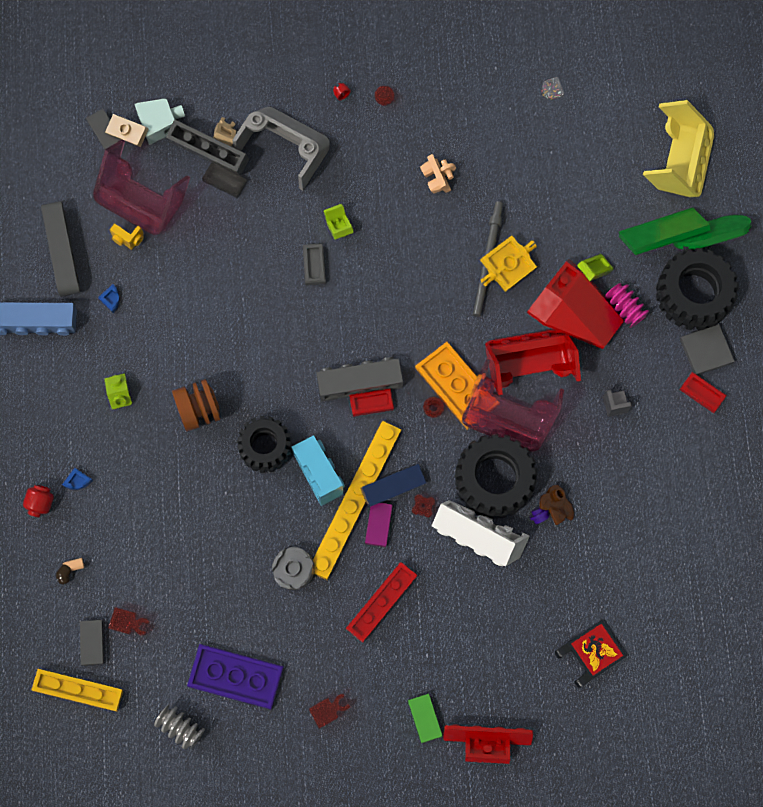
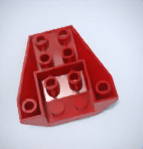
M569 259L527 311L529 315L544 326L601 349H604L624 322L592 280L589 281L578 266Z

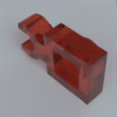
M115 607L108 629L128 635L134 629L139 635L145 636L146 632L141 631L139 627L142 623L150 624V622L145 618L135 620L136 613Z
M344 694L338 695L333 703H330L327 698L309 708L319 729L338 719L337 711L344 712L350 708L349 704L344 707L339 705V700L345 697Z

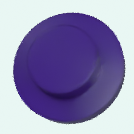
M538 506L531 511L532 514L529 518L535 524H539L550 517L549 510H541Z

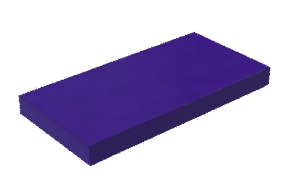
M199 644L187 687L272 710L284 667Z

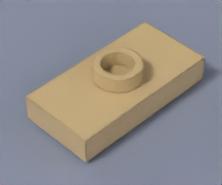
M113 114L105 133L141 147L148 128Z

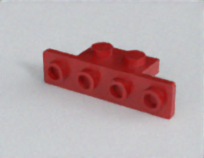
M453 724L444 726L443 740L465 742L466 762L509 764L510 744L531 745L533 730L525 728L467 727Z

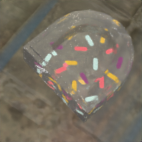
M558 77L548 79L543 83L541 92L546 99L553 100L564 96Z

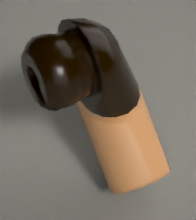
M78 558L62 564L56 572V579H58L59 584H67L70 581L69 575L72 571L84 568L83 559Z

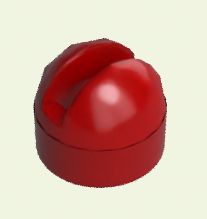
M338 83L339 86H334L333 93L339 101L348 97L351 92L344 83Z

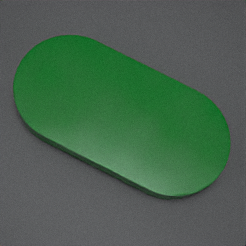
M729 215L707 221L710 224L711 231L675 242L673 245L679 249H683V246L688 249L694 250L734 239L749 232V229L752 228L751 219L743 215Z

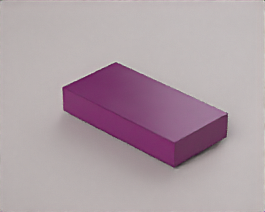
M378 503L370 507L365 544L386 547L392 511L391 504Z

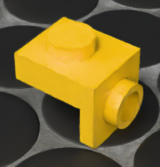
M115 223L109 229L112 234V240L120 246L123 244L131 250L138 246L144 238V233L140 226H137L131 234Z

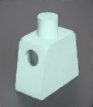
M167 99L135 104L141 125L148 128L146 138L149 145L166 137L174 119L185 117L182 106L170 109Z

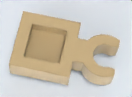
M222 117L215 127L213 138L232 147V140L236 135V130L233 129L235 123L232 121L231 124H228L224 121L225 118Z

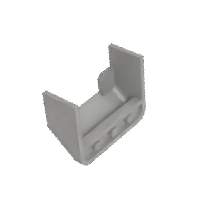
M265 107L249 114L232 140L233 147L241 151L253 132L262 131L264 128L298 145L300 156L307 160V163L298 175L299 189L303 191L329 151V139L325 135L272 107Z

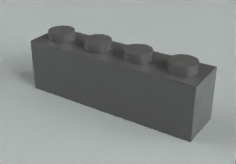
M175 119L166 135L170 143L240 177L249 161L245 153Z
M387 357L380 362L364 361L361 365L353 366L352 364H346L338 369L328 367L321 369L320 372H316L321 402L346 398L352 394L403 388L399 358Z

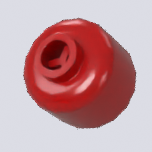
M35 484L34 487L27 489L23 507L28 510L29 515L40 517L41 514L49 513L54 499L50 488Z

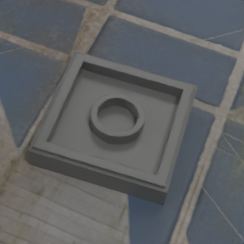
M720 325L680 338L693 373L696 375L735 362Z

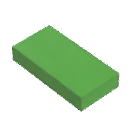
M429 694L408 700L421 743L442 737Z

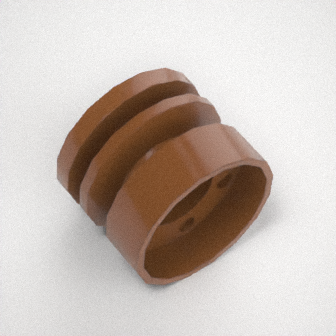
M206 379L201 380L204 389L201 391L198 390L196 382L193 383L194 393L189 394L185 386L172 390L186 432L199 428L198 418L203 417L207 425L210 424L208 414L211 413L215 422L220 421L219 405L214 391Z

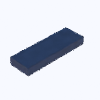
M416 464L363 486L360 489L367 506L371 507L426 484L419 464Z

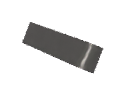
M58 201L41 205L59 296L63 297L81 293L63 203Z

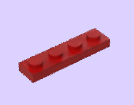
M400 562L346 627V630L363 643L417 578V574Z

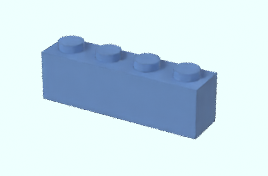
M0 302V335H7V333H15L17 335L36 333L44 336L49 333H57L58 335L67 336L69 333H75L77 309L73 303Z

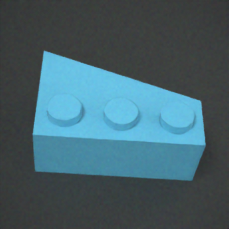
M313 435L291 447L294 457L321 506L343 495L345 485L341 477L335 473V466L330 457L327 459L324 454L326 450L321 440L317 441Z

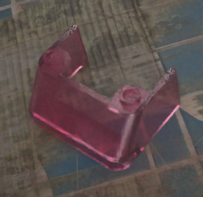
M121 139L104 152L93 197L104 208L134 225L140 226L150 234L157 235L166 228L182 204L190 177L185 176L171 188L167 189L162 197L130 179L132 168L127 161L121 158L125 141Z
M486 359L475 380L462 416L463 424L489 436L492 434H498V437L504 438V435L511 436L509 440L514 442L516 439L522 442V448L527 447L531 452L537 451L561 411L564 389L560 388L553 403L546 400H538L534 402L530 409L493 394L495 383L492 379L486 377L490 360Z

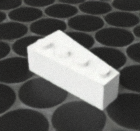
M450 500L441 503L432 527L438 529V533L456 539L455 541L462 546L471 547L476 554L491 558L492 562L498 566L506 567L521 557L529 535L522 533L519 536L512 533L513 528L507 525L504 527L494 525L493 519L486 516L476 517L474 516L475 511Z

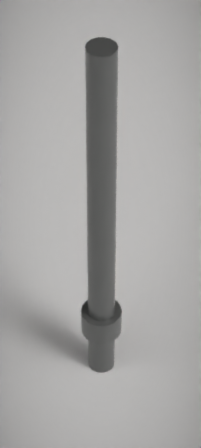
M499 201L495 202L494 212L490 217L489 225L491 227L485 255L494 249L498 228L501 227L503 203ZM484 265L482 266L473 310V316L476 317L481 316L487 287L483 285L487 280L481 283V279L489 274Z

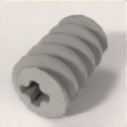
M168 704L157 717L154 726L158 728L163 725L161 732L166 733L169 731L168 737L170 739L176 736L175 743L179 744L183 741L182 748L184 750L189 747L192 749L203 735L205 729L202 728L197 732V723L190 726L191 718L189 717L183 721L184 713L181 712L176 715L177 707L175 706L169 710L170 704Z

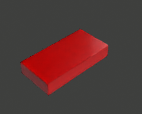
M693 372L679 389L712 413H715L727 396Z
M391 389L349 395L353 417L394 410Z

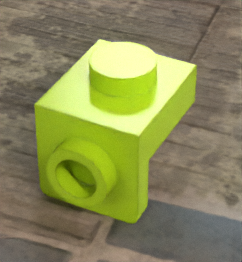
M342 204L324 210L327 226L334 239L353 233V228L345 215Z
M125 373L104 378L107 396L112 409L132 404Z

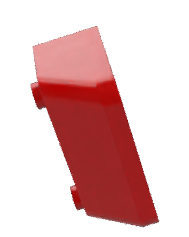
M552 329L490 340L485 343L492 383L498 395H503L502 388L508 387L513 382V377L552 370L559 377H567L573 374L576 381H581L578 349L569 335Z

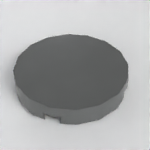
M298 547L284 549L278 553L272 564L273 577L281 587L289 590H299L307 586L312 580L315 572L314 561L311 555L304 549Z

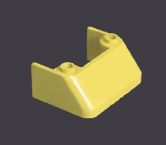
M688 100L661 103L659 108L668 116L665 129L673 139L666 169L644 171L643 175L658 190L686 197H699L702 193L713 144V127Z

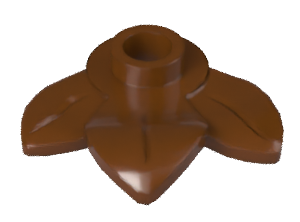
M553 485L549 487L546 494L540 497V509L550 511L555 525L562 523L565 518L570 521L573 520V507L566 499L565 492L560 486Z

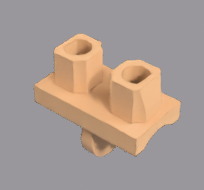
M431 154L427 157L429 161L420 166L426 178L435 174L436 178L428 182V186L433 194L442 190L447 193L451 191L445 175H447L449 180L454 178L452 172L456 169L455 164H448L445 159L441 161V167L438 159H435L434 155Z

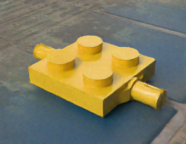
M510 236L482 257L480 261L487 268L489 274L481 279V283L487 280L483 284L487 286L495 280L505 292L537 268L529 255L533 249L537 248V245L534 244L535 242L530 241L523 247L513 236Z

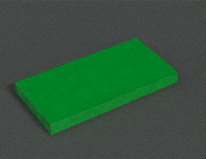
M690 208L619 231V238L634 255H638L711 231L710 224L694 208Z

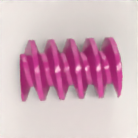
M619 283L607 292L605 298H612L610 304L616 305L615 310L617 312L621 311V318L627 317L625 323L631 324L630 328H632L646 317L649 310L642 311L641 309L644 304H636L639 297L632 299L631 296L634 291L626 292L629 285L622 286Z

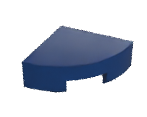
M114 284L98 297L112 313L117 310L120 297Z
M74 468L62 485L71 490H79L87 487L93 480Z

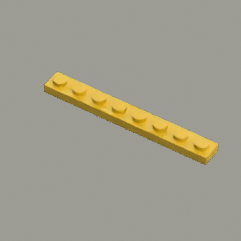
M384 421L381 422L313 559L315 575L328 580L366 503L360 488L377 481L401 433V429Z

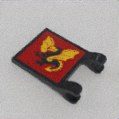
M602 620L554 652L558 659L571 651L586 672L574 681L578 688H581L627 657Z

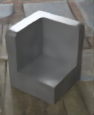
M607 390L603 396L608 416L628 413L632 407L631 402L627 403L624 391L611 393V390Z

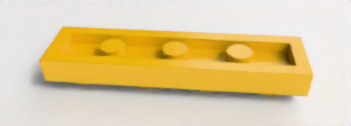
M37 669L31 689L35 692L118 712L124 691Z

